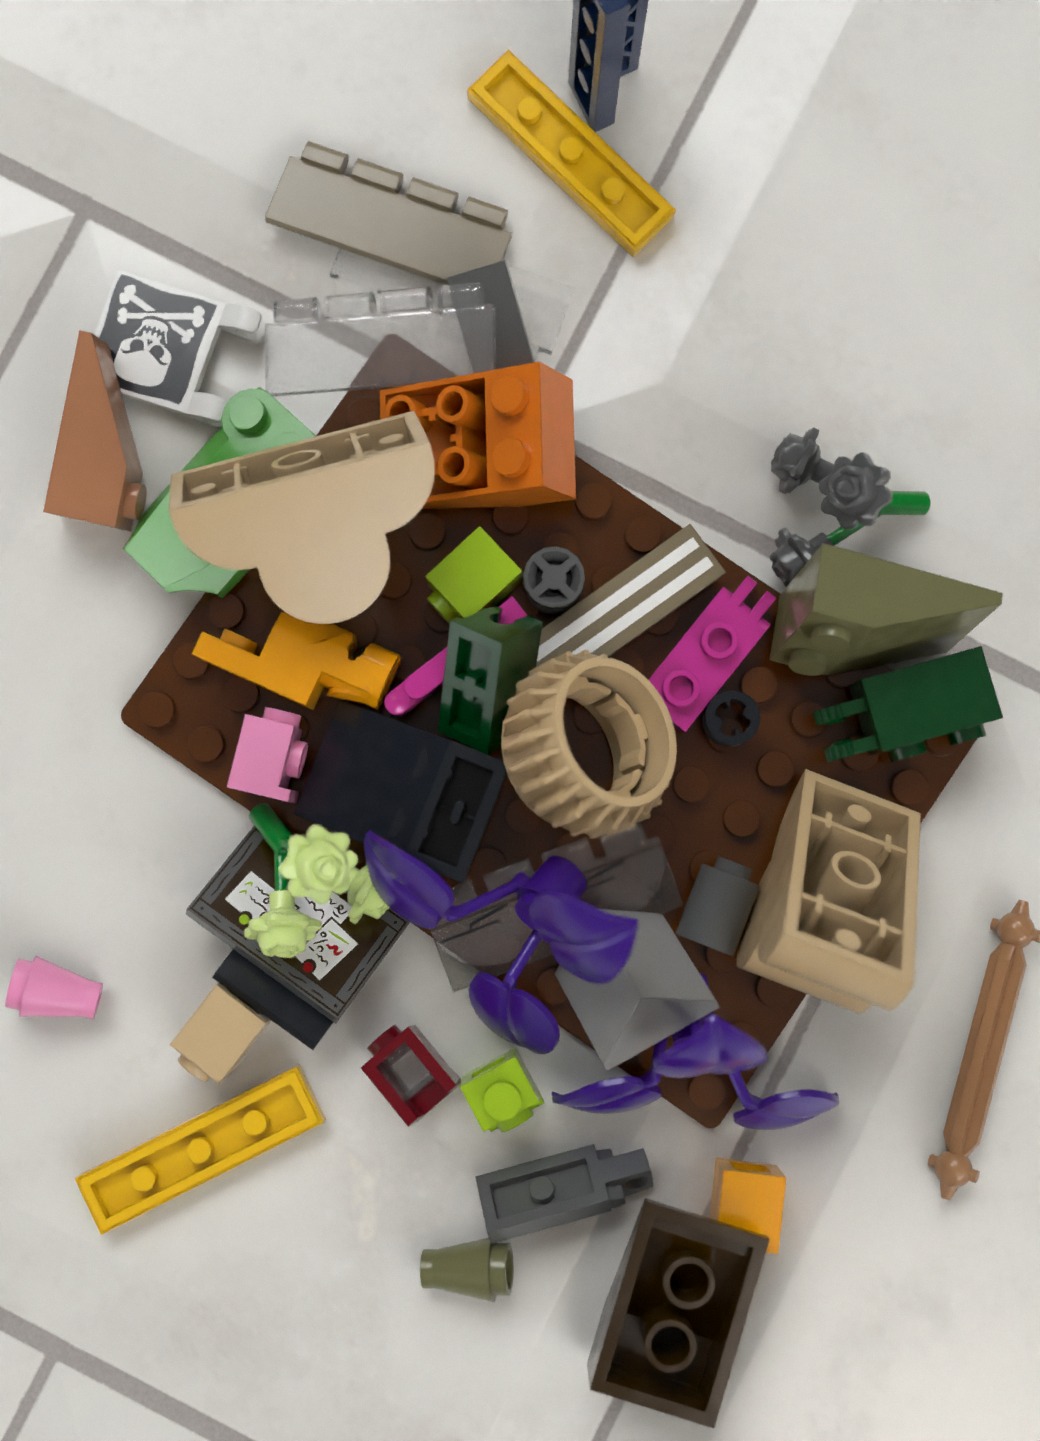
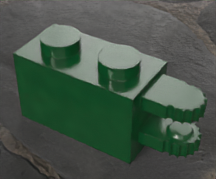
M982 646L861 679L849 685L852 701L812 712L816 726L821 724L825 726L844 721L846 717L857 715L864 738L854 741L846 739L832 743L829 748L823 749L827 763L867 751L869 755L888 751L891 762L927 753L924 740L947 734L950 746L987 736L984 723L1003 718Z

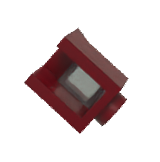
M396 1024L387 1029L367 1047L373 1057L361 1067L363 1072L408 1127L422 1119L461 1083V1078L450 1068L416 1025L408 1026L403 1031Z

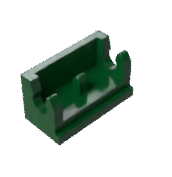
M500 607L486 608L464 619L457 617L450 621L438 732L487 755L502 747L503 721L509 708L507 701L516 695L517 687L515 685L517 682L529 677L528 672L536 667L543 623L535 618L526 616L516 619L511 624H499L502 615V608Z

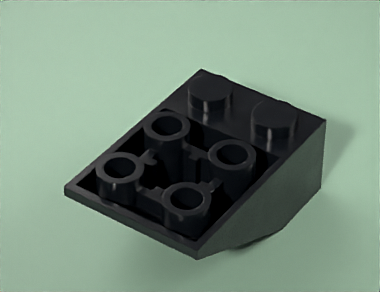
M339 700L294 814L335 832H344L350 838L364 843L365 834L371 829L372 832L420 860L436 873L460 883H465L508 774L502 760Z

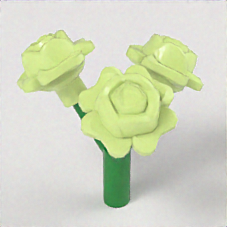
M260 803L250 811L249 819L274 852L275 891L269 894L270 910L259 918L249 920V927L244 929V937L256 940L264 955L293 958L299 952L305 951L306 941L314 939L316 932L322 928L320 920L295 910L294 897H310L321 905L329 901L331 891L337 894L348 891L347 901L352 906L348 917H350V922L354 924L361 919L363 914L379 919L389 909L374 888L367 865L360 870L355 867L358 857L351 850H347L350 840L349 836L344 832L329 833L321 825L314 824L309 827L306 837L297 834L293 836L268 803Z

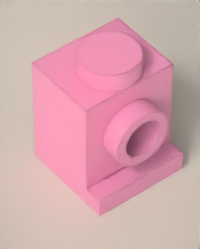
M265 707L263 718L245 714L227 788L297 804L299 792L288 789L291 777L300 778L308 751V743L300 741L302 729L299 728L301 715Z

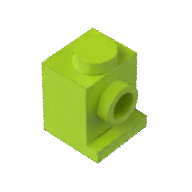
M516 1047L463 1075L461 1079L460 1089L483 1132L487 1130L492 1132L498 1128L501 1133L509 1131L530 1119L534 1115L532 1110L544 1104V1100Z

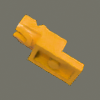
M286 612L280 613L260 656L254 655L258 646L257 643L227 629L223 630L220 639L202 631L192 652L194 656L312 710H314L324 687L329 689L326 696L365 704L378 710L394 681L402 659L399 654L375 643H370L365 648L364 653L354 659L353 653L357 649V638L354 633L332 623L316 624L299 620Z

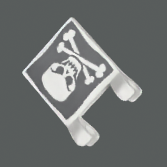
M117 270L94 335L109 344L122 396L191 417L220 429L222 427V413L227 401L213 394L199 392L221 329L249 342L260 343L264 339L268 324L261 318L260 312L252 307L220 302Z

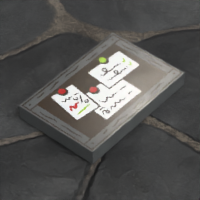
M253 826L186 909V915L336 1024L410 922L389 908L379 919L363 914L361 919L354 924L350 922V917H348L352 908L347 901L348 891L342 894L331 891L329 901L321 905L310 897H294L295 910L320 920L322 928L316 932L314 939L306 941L305 951L299 952L293 958L264 955L256 940L244 937V929L249 927V920L259 918L270 910L269 894L275 891L274 852L256 827Z

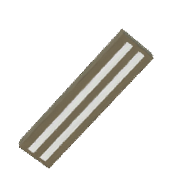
M691 524L687 525L542 628L536 667L568 651L576 655L583 650H589L590 654L600 656L606 654L608 658L723 577L726 571Z

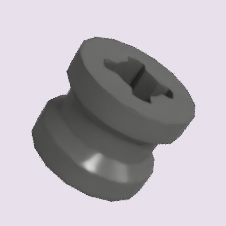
M557 546L543 548L534 553L526 563L523 574L524 594L530 605L538 611L551 615L564 613L572 608L581 597L585 581L584 568L578 557L568 549ZM548 589H549V590H553V591H554V590H558L557 592H551V591L546 592Z

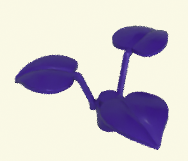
M371 829L365 834L364 850L367 868L378 895L395 913L422 928H435L440 923L441 917L449 922L456 921L515 892L517 893L516 914L533 931L507 972L504 983L489 973L479 972L469 985V998L475 1013L490 1030L506 1041L527 1048L536 1054L550 1053L559 1042V1026L549 1009L533 995L517 989L518 977L541 939L550 943L554 958L565 970L590 983L604 984L613 980L631 957L637 936L638 919L613 915L580 900L579 898L587 889L586 879L576 865L563 857L550 856L530 878L523 872H518L510 882L461 905L453 906L454 895L452 890L435 871L420 860L378 836Z
M699 973L709 988L707 976ZM713 1011L670 1035L673 1038L674 1046L666 1050L667 1038L654 1044L651 1066L642 1076H620L590 1084L564 1095L553 1091L551 1094L553 1103L565 1105L576 1110L600 1114L621 1113L638 1109L661 1098V1088L656 1086L660 1082L661 1075L674 1078H689L711 1072L714 1074H728L737 1096L745 1108L733 1113L734 1122L739 1126L756 1130H775L795 1126L839 1105L837 1092L832 1094L818 1090H795L775 1094L765 1099L752 1095L748 1091L740 1072L765 1063L767 1061L766 1050L754 1038L720 1019L718 1015H714Z

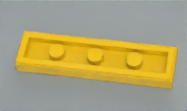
M509 49L467 89L468 100L633 258L674 218L676 209Z
M300 1064L80 1174L75 1178V1181L102 1235L324 1123L326 1118Z

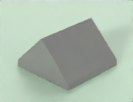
M600 909L613 915L638 919L637 936L631 957L613 980L604 984L590 983L571 974L560 964L555 972L563 991L606 1071L720 1008L662 913Z

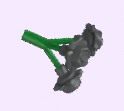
M813 427L807 430L803 437L789 433L776 448L774 458L771 461V472L780 478L779 492L790 494L797 486L805 484L809 479L818 483L819 491L827 496L821 503V511L836 517L841 527L829 535L820 533L809 541L796 534L792 535L786 528L781 529L778 532L779 537L775 539L778 549L769 557L773 562L772 569L776 576L783 581L784 586L787 587L822 543L835 546L864 526H872L881 515H925L930 509V496L923 491H890L887 487H884L891 478L890 471L887 468L876 466L867 453L861 452L855 455L853 460L845 456L838 457L834 464L820 458V447L816 444L819 429Z

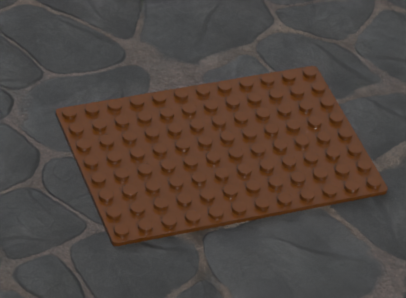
M390 335L381 343L316 436L380 420V390L456 377L458 375L400 336ZM575 455L576 499L522 507L421 509L409 522L393 531L385 533L390 552V569L382 592L366 610L357 616L332 624L356 635L357 649L353 653L354 659L361 656L370 643H375L402 657L397 674L388 691L389 693L404 682L408 676L447 647L450 625L427 601L426 598L433 591L428 586L425 576L479 526L522 570V582L495 607H499L513 596L528 616L543 622L542 628L563 613L551 615L540 612L530 605L524 594L523 574L526 563L534 553L543 548L557 546L568 549L578 557L583 565L585 575L581 597L577 601L579 603L682 530L683 527ZM706 544L726 571L725 575L609 658L632 666L649 680L719 591L725 587L733 594L747 576L751 577L757 584L743 602L752 609L766 591L775 596L776 600L762 616L771 625L715 696L724 691L736 690L746 693L755 701L760 712V724L754 736L738 746L724 747L718 745L707 737L703 729V711L685 733H681L674 727L677 743L676 764L669 787L665 788L661 799L663 802L661 805L653 807L650 811L651 817L636 823V826L610 836L605 834L594 839H590L589 835L585 833L572 836L569 830L559 826L555 828L551 823L539 817L523 802L514 789L509 776H507L466 882L460 883L443 875H438L453 892L454 902L452 905L458 906L510 882L518 872H523L530 878L550 856H560L571 861L580 869L585 879L624 860V863L589 880L588 886L615 877V879L587 889L579 899L597 909L662 913L698 972L707 976L709 990L720 1007L714 1010L713 1014L718 1015L720 1019L754 1038L765 1048L767 1054L807 994L738 968V946L734 956H731L675 933L701 864L714 867L718 856L752 869L749 881L759 885L772 859L776 838L787 806L805 769L921 813V824L977 739L950 746L947 734L924 740L927 753L894 762L890 761L888 751L869 755L867 751L827 763L823 749L829 748L832 743L846 739L854 741L864 738L857 715L846 717L844 721L825 726L821 724L816 726L812 712L852 701L849 685L861 679L893 671V669L887 665H880L828 676L823 674L807 676L792 671L789 665L771 661L770 653L780 593ZM258 568L250 569L223 599L216 594L204 593L121 711V719L125 725L249 811L260 803H268L293 836L297 834L306 837L309 827L316 824L295 815L294 811L339 700L469 747L438 732L442 697L441 688L404 716L392 715L385 707V699L380 708L376 710L365 704L326 696L329 689L325 687L314 710L194 656L192 652L202 631L220 639L224 629L257 643L258 646L254 655L260 656L280 613L284 611L267 594ZM548 589L546 592H548V591L557 592L558 590H554V591H553V590H549V589ZM566 698L563 708V725L569 749L585 775L601 789L610 791L613 783L614 765L608 739L598 721L584 706L571 698ZM730 702L731 706L726 710L720 704L715 712V715L722 720L720 731L731 736L733 729L738 728L741 734L746 727V722L742 721L739 717L742 708ZM265 707L301 715L299 728L302 729L300 741L308 743V751L300 778L291 777L288 789L299 792L297 804L227 788L245 714L263 718ZM502 747L488 754L504 761ZM323 827L329 833L335 832L331 829ZM349 837L350 844L347 850H351L357 855L358 862L355 867L360 870L367 865L364 843ZM649 885L651 889L656 888L657 893L664 889V894L668 892L675 894L674 898H672V895L666 894L664 895V899L668 900H666V902L664 903L663 899H659L662 898V894L658 893L656 896L659 900H655L657 906L652 908L655 905L654 901H651L650 898H647V896H650L652 900L656 899L655 891H651L649 889ZM516 892L456 921L449 922L441 917L440 923L433 929H426L415 925L481 972L489 973L503 983L507 972L533 931L516 914L515 904L518 902ZM508 903L507 907L472 925V929H475L477 927L483 926L496 920H499L500 922L476 930L474 932L468 933L466 935L460 936L458 938L452 939L450 941L444 943L441 942L445 939L469 931V923L477 920L478 918L493 911L494 909ZM541 939L518 977L517 989L528 992L540 1000L555 1017L560 1027L595 1050L555 975L559 963L552 954L550 943ZM671 1036L667 1038L666 1050L674 1046ZM654 1045L617 1066L631 1076H642L651 1066ZM759 1066L740 1072L745 1085H747ZM711 1072L689 1078H674L661 1075L660 1082L656 1085L661 1088V1097L706 1128L719 1126L738 1098L728 1074H714Z

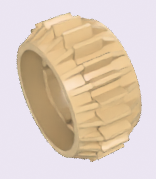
M583 650L576 655L572 654L571 651L565 652L528 672L529 677L517 682L515 685L517 687L516 695L507 701L509 708L503 721L501 735L504 765L514 789L523 802L535 814L551 823L553 827H563L569 830L572 836L585 833L589 835L590 839L605 834L608 836L650 818L651 809L661 805L663 802L661 797L665 788L669 787L677 755L674 725L667 706L656 688L643 674L622 661L608 658L606 654L600 656L590 654L589 650ZM566 698H571L584 706L598 721L608 739L614 765L613 783L610 791L601 789L585 775L569 749L563 725V708Z

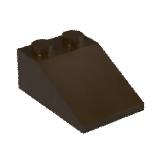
M645 1198L605 1301L589 1354L587 1368L590 1390L714 1428L770 1240L768 1236Z

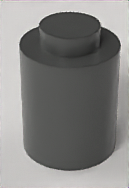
M719 856L714 867L701 864L675 933L734 956L760 888L759 885L749 881L753 870Z

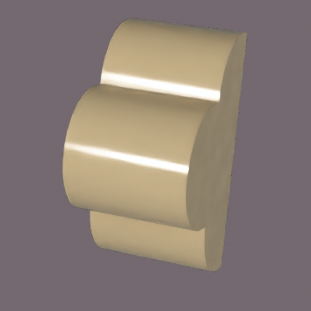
M410 411L171 474L169 513L178 536L185 546L197 557L212 565L226 569L244 570L258 568L267 594L287 614L299 620L316 624L342 622L366 610L382 592L390 569V552L385 533L393 531L409 522L426 503L434 481L433 453L430 442L415 411Z
M805 769L787 806L776 838L772 859L759 883V891L740 938L737 951L738 968L858 1014L864 1013L872 1004L886 1010H893L901 1004L914 986L921 813Z

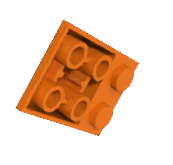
M539 361L380 390V419L415 411L430 442L435 473L430 495L422 509L522 507L576 499L573 380Z

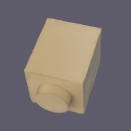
M218 983L174 1038L170 1046L181 1054L178 1062L187 1072L204 1082H207L211 1077L219 1084L233 1072L270 1024L271 1020Z

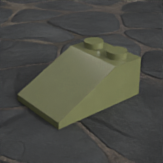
M822 543L779 596L770 660L789 665L792 671L801 675L817 676L823 674L828 676L947 653L1002 604L1003 593Z

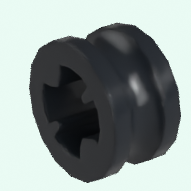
M736 690L724 691L716 695L704 708L702 714V725L707 737L714 743L724 747L738 746L750 740L757 732L760 724V712L755 701L746 693ZM730 702L738 704L742 708L739 717L742 721L746 722V727L741 734L738 728H735L731 731V736L720 731L722 720L715 715L716 709L720 704L726 710L731 706Z

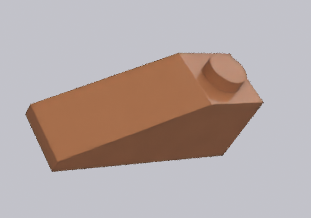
M79 330L43 512L131 532L133 519L139 520L143 514L147 496L146 486L141 484L143 473L109 344L90 332Z

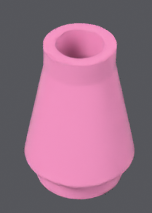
M35 956L33 961L18 959L8 987L5 1007L19 1010V1017H85L94 1019L100 1002L103 983L89 980L38 956Z

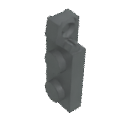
M594 1144L475 1176L486 1230L491 1244L612 1211V1208L626 1204V1196L653 1187L652 1172L644 1148L613 1156L611 1149L596 1150Z

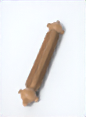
M1018 900L1010 913L1004 915L1000 920L993 918L990 924V929L997 931L1001 943L989 956L943 1134L947 1150L939 1156L931 1154L928 1159V1166L935 1169V1174L940 1181L941 1198L951 1200L958 1187L965 1185L968 1181L977 1183L980 1172L972 1169L968 1156L980 1144L1026 969L1023 947H1026L1032 941L1040 942V930L1035 929L1034 923L1029 918V904L1027 901Z

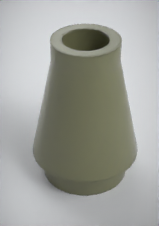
M485 1238L445 1248L424 1249L422 1251L420 1260L422 1288H436L495 1302L497 1296H509L511 1294L514 1263L510 1243L491 1244L490 1239Z

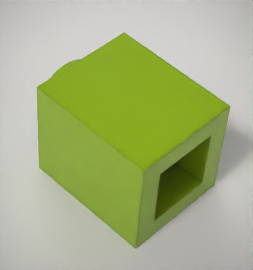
M479 526L425 576L428 586L433 591L426 599L450 625V621L457 617L464 619L483 609L495 607L522 582V570Z

